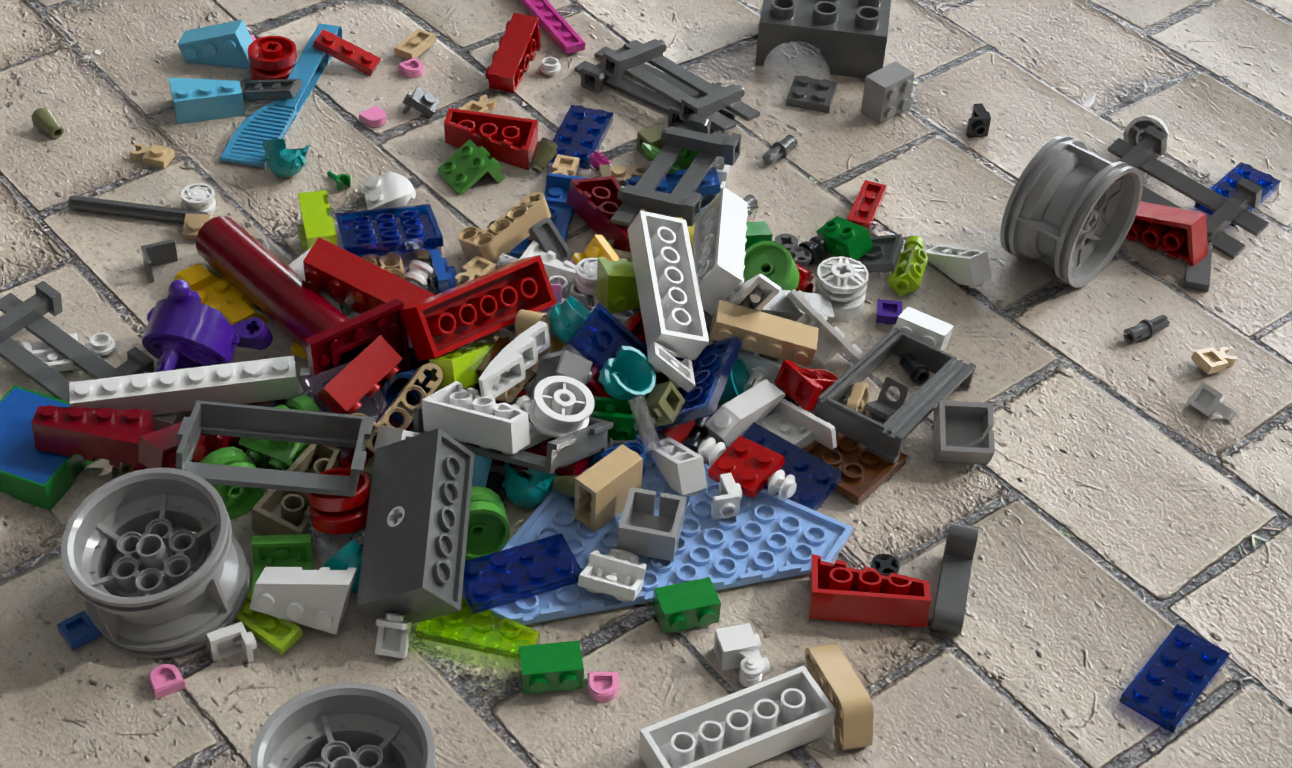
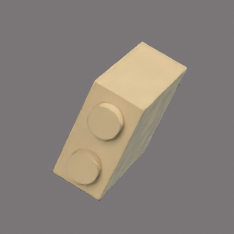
M622 444L576 477L574 518L595 533L623 512L630 487L641 489L643 458Z

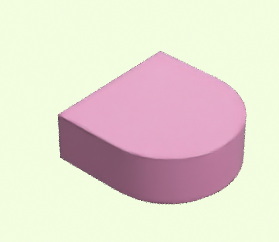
M417 58L397 64L398 71L407 78H417L423 74V64Z
M375 105L359 113V120L370 127H379L386 123V112Z
M159 665L149 674L150 688L155 699L186 688L179 669L174 665Z
M588 672L587 692L589 697L600 703L613 700L618 693V672Z

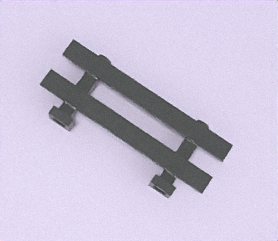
M653 39L643 44L634 40L624 44L623 48L626 51L617 53L611 49L599 54V58L603 60L602 72L618 81L623 79V73L654 90L680 106L679 119L686 123L691 114H697L708 118L712 126L722 132H726L736 127V123L717 112L721 109L726 108L746 121L760 116L759 111L741 101L745 94L744 88L741 85L731 84L722 89L714 86L663 56V52L667 48L663 40ZM648 62L704 95V97L695 99L639 65Z
M605 46L595 53V57L599 58V54L611 49ZM621 47L616 52L621 53L623 51H626V49ZM583 61L575 67L574 71L581 74L582 87L599 94L603 91L604 84L668 113L669 127L686 126V122L679 119V105L659 93L628 79L614 80L602 72L603 61L597 65ZM644 63L639 65L695 99L704 97V95L663 71ZM720 82L716 84L711 83L720 89L724 88V85ZM726 108L718 111L733 119L738 116ZM711 125L710 133L719 131V129Z
M685 125L663 128L661 141L665 142L664 147L635 186L627 184L626 187L621 186L619 188L617 198L622 201V204L611 218V223L629 227L641 209L656 211L659 215L674 218L682 217L683 220H686L687 226L692 227L695 220L701 214V194L695 193V191L719 156L724 157V164L734 165L740 156L741 134L732 133L727 135L713 132L710 135L697 132V128ZM684 149L699 152L671 194L655 191Z
M1150 125L1143 130V139L1136 146L1118 138L1108 147V152L1121 158V162L1140 169L1215 212L1206 220L1207 242L1213 243V248L1232 259L1245 248V244L1222 232L1231 222L1255 236H1258L1269 224V222L1246 210L1248 206L1255 209L1260 204L1262 188L1242 178L1237 182L1236 193L1230 199L1219 195L1152 157L1154 153L1161 156L1166 151L1167 135ZM1143 186L1142 202L1182 209Z
M44 281L35 285L36 294L24 302L12 293L0 299V311L4 313L0 316V357L57 399L70 403L69 382L71 381L11 338V336L23 328L63 357L71 360L74 365L93 379L143 374L144 371L154 372V360L137 347L127 351V361L114 368L45 318L43 315L48 312L53 316H57L63 312L61 293Z

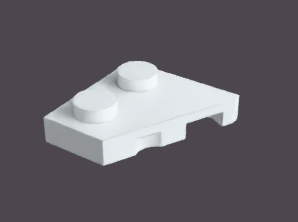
M653 342L647 348L648 362L653 365L656 372L664 373L675 387H682L685 391L689 392L696 386L693 365L689 358L686 357L684 360L679 361L675 358L677 356L676 352L666 349L656 342Z

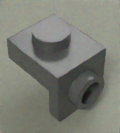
M417 86L413 93L408 92L402 102L405 104L402 112L407 114L410 108L413 107L431 118L440 100Z

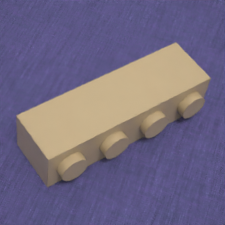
M719 300L712 316L709 339L777 359L791 360L795 364L809 367L817 350L819 328Z

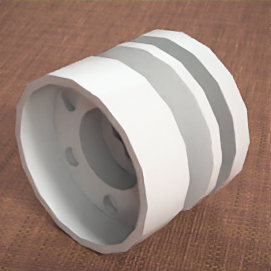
M831 257L823 260L818 265L814 293L830 296L835 316L832 321H851L858 318L863 312L869 273L861 262L852 258Z

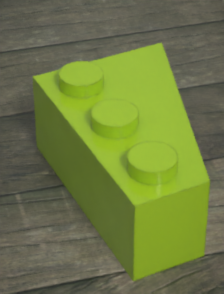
M327 190L298 193L301 224L297 225L302 253L309 250L318 237L338 246L333 217H330L331 207L330 203H328Z
M598 257L596 296L607 315L640 308L633 262H628L627 259L619 258L618 261L606 260L605 257Z
M468 343L437 358L430 359V363L438 365L443 372V379L434 392L455 381L463 383V389L475 388L476 383H479L476 369L495 343Z

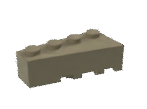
M310 444L287 471L320 473L328 469L339 468L340 449L335 446ZM269 489L252 508V531L260 535L310 534L313 527L310 519V504L307 493Z

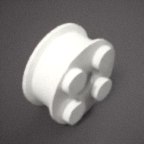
M550 376L541 380L535 387L534 399L529 407V417L539 433L553 438H560L588 426L589 416L594 409V397L583 383L574 378Z

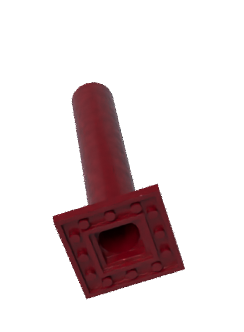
M226 216L214 217L205 222L199 229L196 236L198 254L306 350L314 402L321 412H324L326 404L317 394L380 335L403 358L396 365L400 369L396 374L411 370L407 329L399 311L404 309V303L400 299L396 298L348 319L232 218ZM385 377L378 382L381 388L370 397L372 401H381V391L387 382Z

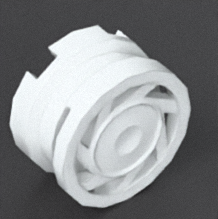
M204 183L186 186L181 191L183 209L207 212L208 215L213 214L217 208L214 199V189Z
M586 258L579 261L576 265L575 285L581 293L587 295L597 294L598 258Z

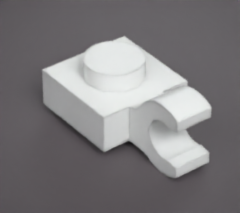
M1203 381L1187 401L1189 405L1209 418L1216 412L1232 423L1237 416L1234 410L1222 403L1225 396Z

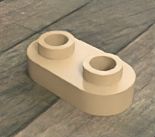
M856 382L854 387H851L849 390L848 403L844 405L865 415L866 409H864L865 403H869L870 397L868 383Z

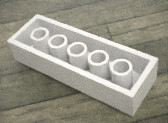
M724 187L695 220L692 255L702 307L704 311L713 315L719 300L727 302L730 294L733 291L737 292L744 283L743 271L745 268L744 257L747 240L745 234L747 230L746 219L748 217L747 202Z
M640 211L627 231L647 348L653 342H656L666 349L676 352V357L684 359L687 357L690 360H696L709 343L686 220Z
M801 666L641 729L639 754L648 768H748L831 734L836 709L806 667Z

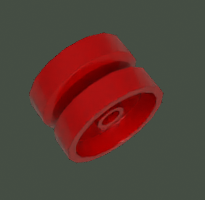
M260 37L248 46L250 76L253 81L288 79L297 63L296 45L286 37Z
M351 468L328 469L317 474L350 477ZM364 471L363 475H359L355 497L307 493L312 527L322 533L337 535L353 533L365 528L371 489L369 475Z

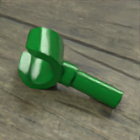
M332 171L327 172V175L337 183L338 191L343 190V184L350 187L351 177L349 175L340 174L337 176Z

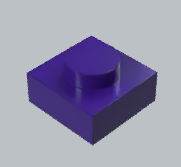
M878 299L876 323L896 325L898 316L902 313V302Z

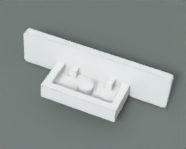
M793 289L787 294V297L804 313L796 322L819 328L817 350L813 358L822 367L840 349L855 364L863 357V351L855 344L851 346L844 339L846 335L837 326L833 328L826 321L828 317L819 308L815 310L808 303L810 299L801 290L797 292Z
M782 399L772 409L769 416L757 425L759 433L794 453L813 440L832 450L837 447L836 431L833 425L785 399Z

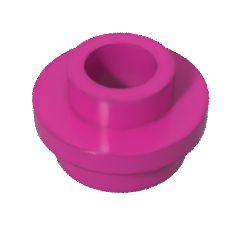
M598 150L589 155L591 158L590 164L598 171L599 165H609L611 163Z

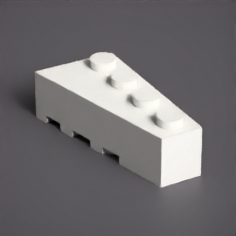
M455 381L422 399L424 431H432L439 428L459 442H469L479 445L484 449H495L502 451L506 455L516 454L519 450L530 444L527 412L505 402L496 404L495 398L489 395L485 397L478 396V390L471 387L465 390L463 389V383Z

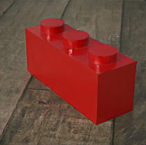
M380 335L335 376L317 396L334 413L345 414L347 412L351 415L362 406L359 400L365 394L370 398L381 388L378 382L383 377L389 380L400 370L396 365L403 358Z

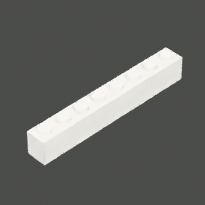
M294 356L69 382L70 407L151 410L152 415L193 410L196 400L247 404L288 399L299 395Z

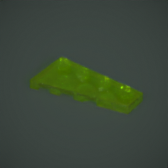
M462 598L461 611L419 622L416 629V638L519 660L518 646L539 644L540 632L509 618L502 620L492 615V611L481 607L479 610L467 604V600Z

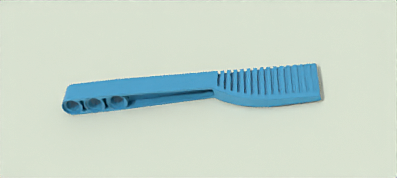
M319 23L288 79H300L303 86L293 99H276L245 119L232 135L220 156V161L260 168L267 166L266 159L263 157L265 155L263 141L284 138V134L286 135V131L289 130L332 56L313 47L315 39L323 29L342 38L341 26Z

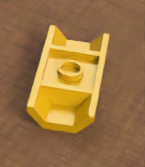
M200 263L178 272L173 280L182 279L186 281L190 286V291H195L199 294L201 298L200 303L219 310L231 325L252 317L260 318L264 323L268 322V318L253 306V303L226 278H220L215 272Z

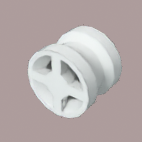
M412 260L409 264L410 270L404 274L403 279L426 289L428 285L427 279L432 276L434 270L422 261Z

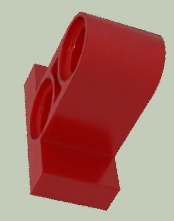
M784 360L774 383L804 410H813L819 396L837 381L838 377L826 370L800 368L793 361Z

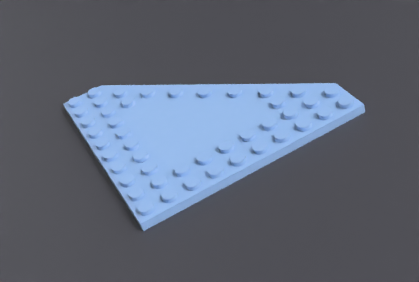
M637 434L636 440L645 448L646 471L642 475L641 489L656 491L654 515L659 516L661 492L678 496L683 495L669 486L647 452L645 444L654 441ZM589 457V467L587 469L593 466L591 457ZM704 463L708 488L699 490L698 494L694 496H683L686 497L685 521L674 562L637 555L639 557L638 563H646L647 566L643 588L634 601H620L609 594L589 592L586 588L578 586L579 575L589 563L591 552L598 550L600 554L604 555L609 554L611 549H617L618 527L623 512L594 533L574 518L575 499L553 491L464 592L462 604L510 627L653 602L654 588L710 577L715 590L799 576L809 574L812 554L822 556L821 561L833 563L852 535L853 527L789 499L782 501L778 498L777 494L771 496L768 494V490L764 488L754 499L742 494L739 516L713 520L711 517L712 498L719 496V482L708 477V469L711 466Z

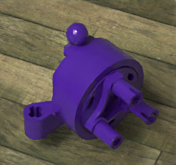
M178 279L170 284L168 297L159 300L155 307L149 311L147 315L149 323L142 339L144 348L158 359L156 372L232 363L237 347L264 350L271 345L273 335L265 323L257 317L231 325L219 310L200 303L201 298L199 294L195 291H190V286L186 281Z

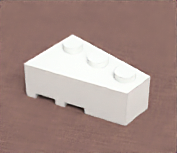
M265 567L255 583L249 609L336 635L345 618L357 568L348 567L347 570H330V567H320L319 570H302V567Z

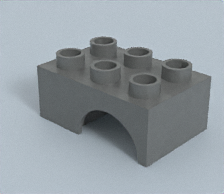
M764 0L759 21L755 65L764 66L767 55L778 45L791 41H800L817 47L825 54L830 64V74L866 78V76L883 68L891 0Z

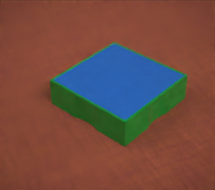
M14 385L0 400V492L6 493L17 500L51 511L72 487L78 475L93 461L84 460L81 454L76 453L71 456L36 450L31 422L38 406L70 407V403Z

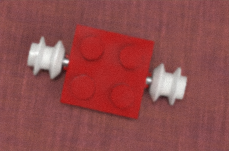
M739 436L726 450L725 443L719 442L716 444V440L710 437L704 440L698 448V454L703 457V462L709 461L711 466L708 469L709 478L720 483V474L731 473L735 483L740 484L742 494L752 499L755 498L766 484L768 485V494L774 496L778 493V498L782 501L792 497L796 491L797 484L794 475L790 474L785 478V472L780 470L785 464L784 456L749 439Z

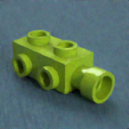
M912 235L906 239L904 251L900 253L896 269L887 277L888 285L900 297L917 291L921 286L928 257L923 250L924 241L919 236Z

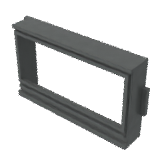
M896 327L819 396L814 416L833 425L837 436L843 434L865 445L867 451L894 464L899 459L903 440L935 410L939 400H945L958 386L968 390L971 388L976 365L973 363L968 365L963 360H957L955 356L902 331L899 332V328ZM907 353H912L921 364L926 365L929 371L935 374L884 424L839 403L849 394L850 388L854 387L856 382L861 383L892 354L901 358L906 355L911 361Z
M514 399L511 403L507 404L513 405L518 399ZM495 400L496 404L504 403V402L496 401V400ZM422 406L414 408L413 432L421 434L428 431H424ZM589 417L587 427L547 442V457L522 450L513 455H506L502 451L491 448L484 449L479 445L469 442L459 443L474 454L552 474L558 467L562 468L600 451H607L608 430L613 428V422Z
M196 400L191 416L183 418L177 433V439H181V442L176 452V469L196 474L210 484L355 497L359 475H363L367 455L365 447L367 439L371 438L374 417ZM201 434L355 448L350 477L191 462Z

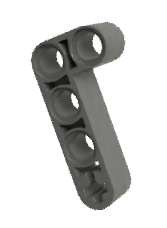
M950 521L931 626L932 630L961 635L979 527Z

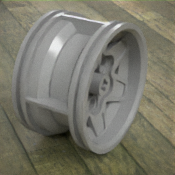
M1068 135L1055 137L1046 143L1031 159L1009 197L1000 230V240L1003 249L1019 259L1039 260L1053 267L1057 278L1073 287L1079 288L1087 285L1110 263L1132 226L1143 191V177L1140 170L1121 161L1111 163L1094 155L1087 150L1084 143Z
M148 468L124 474L105 483L91 493L74 511L62 537L61 556L65 571L76 591L85 599L89 617L98 628L100 636L104 641L127 655L146 659H162L194 651L208 643L206 633L229 626L245 603L250 582L249 568L243 550L232 534L231 522L224 502L210 483L191 472L174 468ZM112 568V574L107 576L109 569Z
M336 683L308 690L279 707L267 719L257 734L251 752L250 767L435 768V745L426 719L404 697L376 685Z

